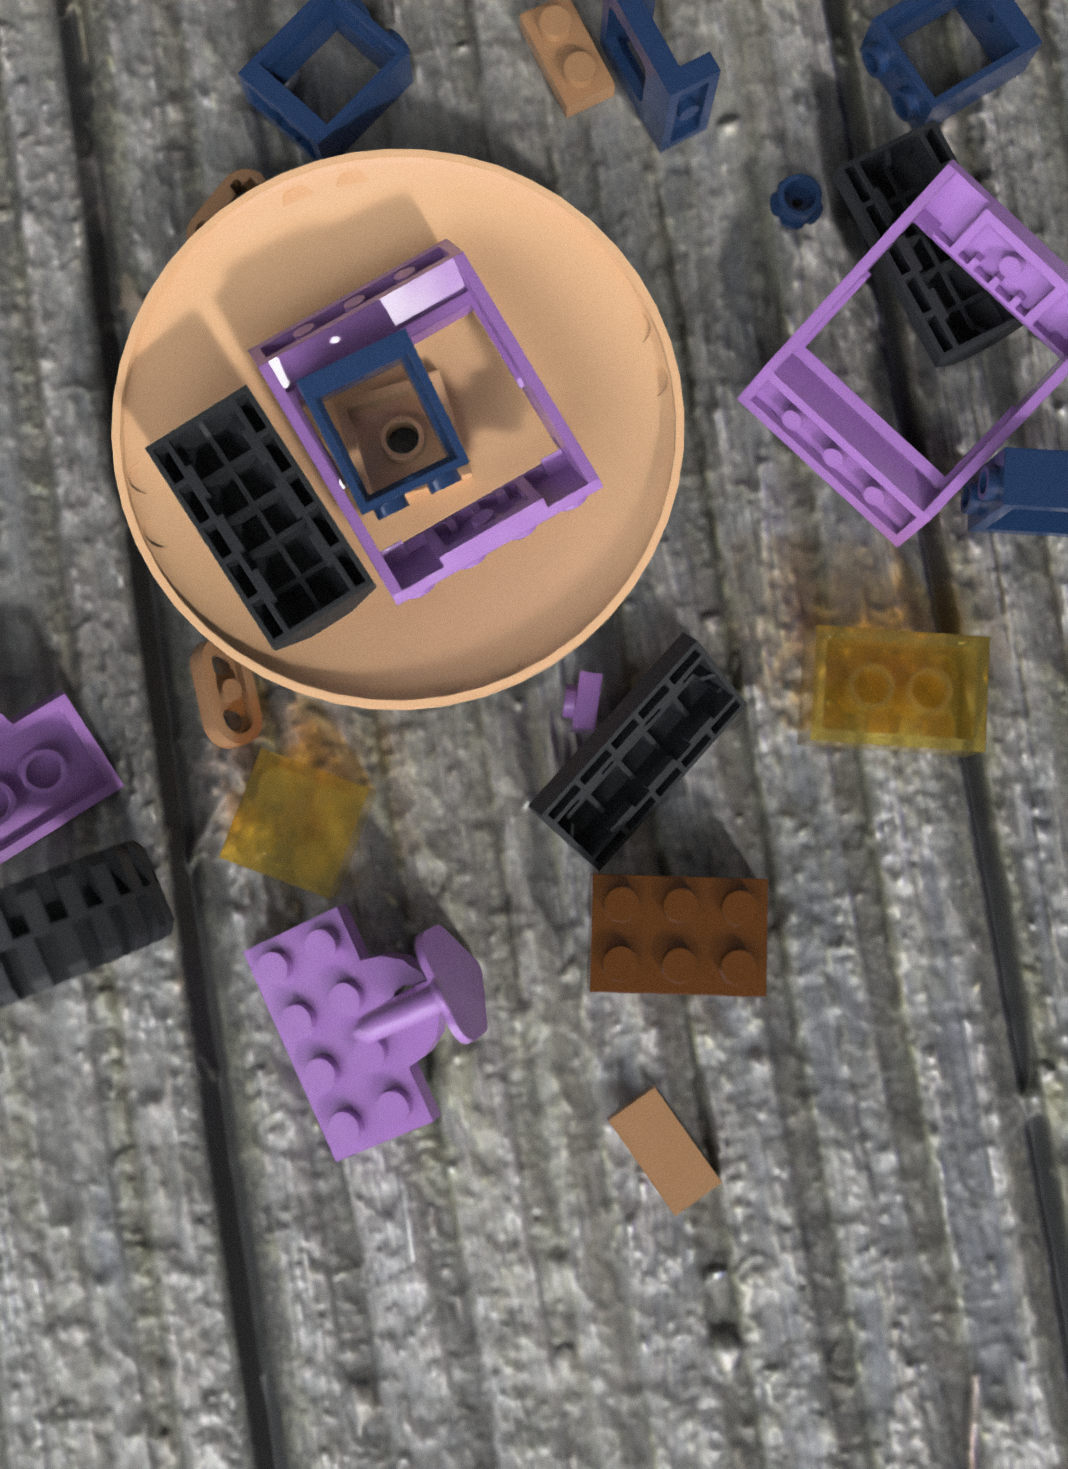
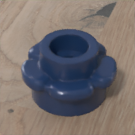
M805 174L791 175L782 180L777 186L778 191L771 195V212L774 216L780 218V223L786 228L798 230L803 228L804 224H814L822 214V191L818 182L811 176ZM799 200L801 206L798 208L794 207L792 201Z

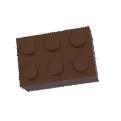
M590 873L587 987L589 991L766 997L768 879Z

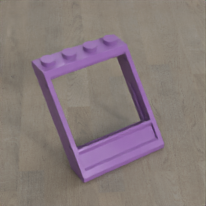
M952 159L771 358L737 400L898 548L944 507L1068 376V266ZM912 222L1059 358L1055 365L1015 407L1011 406L946 476L937 470L806 348L812 339L872 275L868 270Z
M447 238L248 350L397 606L408 599H416L426 595L434 588L436 583L459 570L469 569L478 565L486 557V554L511 540H519L530 535L540 523L561 511L577 508L585 502L587 496L603 488L597 473L466 255ZM474 311L558 450L541 459V464L405 542L400 540L380 552L344 492V489L348 487L302 409L307 404L297 386L296 380L406 328L413 345Z

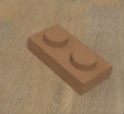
M550 0L519 15V28L566 118L614 96L615 83L571 0Z

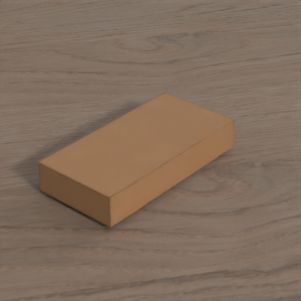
M654 1084L607 1117L609 1123L674 1216L680 1214L722 1183Z

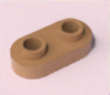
M209 640L198 644L190 657V669L201 721L206 735L214 744L224 749H234L254 741L260 734L263 720L253 671L229 657ZM212 661L218 668V674L214 672ZM224 715L229 720L230 728L227 726L225 722Z

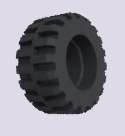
M134 840L120 845L117 844L0 889V1008L90 972L172 934L175 919L147 851L143 846Z

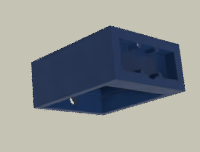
M309 0L238 72L248 102L313 161L343 155L413 83L410 62L411 51L407 43L395 30L388 28L385 31L372 20L368 9L361 0ZM337 31L376 65L380 71L326 124L289 91L284 84Z
M903 0L871 20L859 51L862 54V60L868 73L872 77L878 78L891 96L892 106L897 116L902 121L908 122L914 130L934 119L937 124L941 123L1023 73L1043 41L1015 0ZM955 8L992 63L939 96L934 97L897 42Z
M406 328L296 380L297 386L362 515L374 511L379 521L409 506L410 504L405 494L425 484L432 495L462 480L458 468L468 464L470 461ZM401 364L446 458L369 495L323 402Z
M1015 447L1003 448L963 485L961 511L963 514H968L967 532L1068 537V451Z

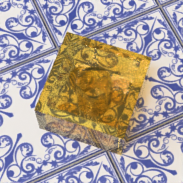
M261 748L219 858L326 898L338 896L377 791Z

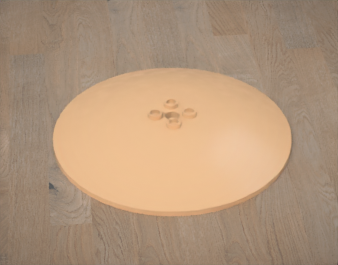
M380 149L351 152L325 158L281 173L248 190L222 208L185 242L167 263L148 292L130 329L120 360L114 390L111 440L114 473L121 505L134 541L151 574L170 601L204 637L248 669L265 679L297 693L334 704L359 708L416 710L467 702L520 684L553 666L575 650L612 616L633 590L652 559L669 520L679 485L684 452V405L680 374L672 343L654 300L639 274L620 249L588 217L565 199L533 180L492 163L464 155L426 149ZM447 238L466 255L597 473L603 488L587 496L585 502L577 508L561 511L540 523L530 535L519 540H511L486 554V557L478 565L469 569L459 570L436 583L434 588L426 595L416 599H408L397 606L248 350ZM474 311L414 345L470 461L468 464L458 468L462 480L432 495L425 484L405 494L410 504L409 506L379 521L374 511L362 515L349 488L344 489L380 552L400 540L405 542L541 464V459L558 450ZM401 364L323 402L369 495L446 458ZM245 385L250 389L376 585V588L351 613L313 637L277 651L270 646L145 449L148 445ZM308 406L303 407V411L339 470ZM399 428L412 429L419 436L417 446L408 453H396L388 447L390 435Z

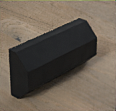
M934 119L838 166L832 178L867 243L872 248L952 159L957 163L958 161ZM913 222L878 259L880 267L935 368L955 365L993 346L1023 326L1018 319Z
M247 385L145 447L196 530L275 651L318 634L351 613L376 588L374 581Z
M683 632L533 799L528 807L566 843L600 871L737 717L747 703L700 643Z

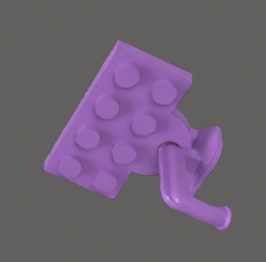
M61 689L10 719L0 711V864L124 787L119 776Z
M345 903L243 951L336 1162L435 1121L441 1113L417 1061L436 1047L445 1031L446 1023L455 1038L463 1044L477 1040L487 1031L481 967L477 960L439 924L426 929L416 936L415 949L418 960L411 955L392 951L369 955ZM406 985L413 986L403 991Z

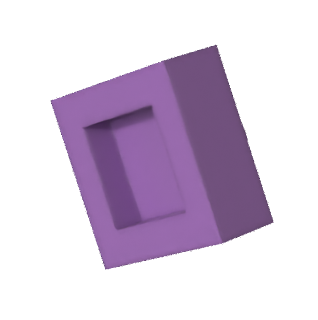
M580 671L577 685L566 684L562 717L572 719V733L591 735L595 731L603 674Z

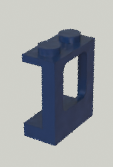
M603 0L600 47L658 151L661 153L706 130L721 72L711 52L709 51L679 66L653 20L656 0ZM631 41L645 68L646 77L628 47L627 42Z

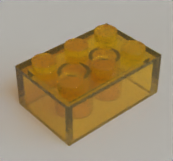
M815 625L803 635L797 745L967 757L984 753L986 748L990 637Z

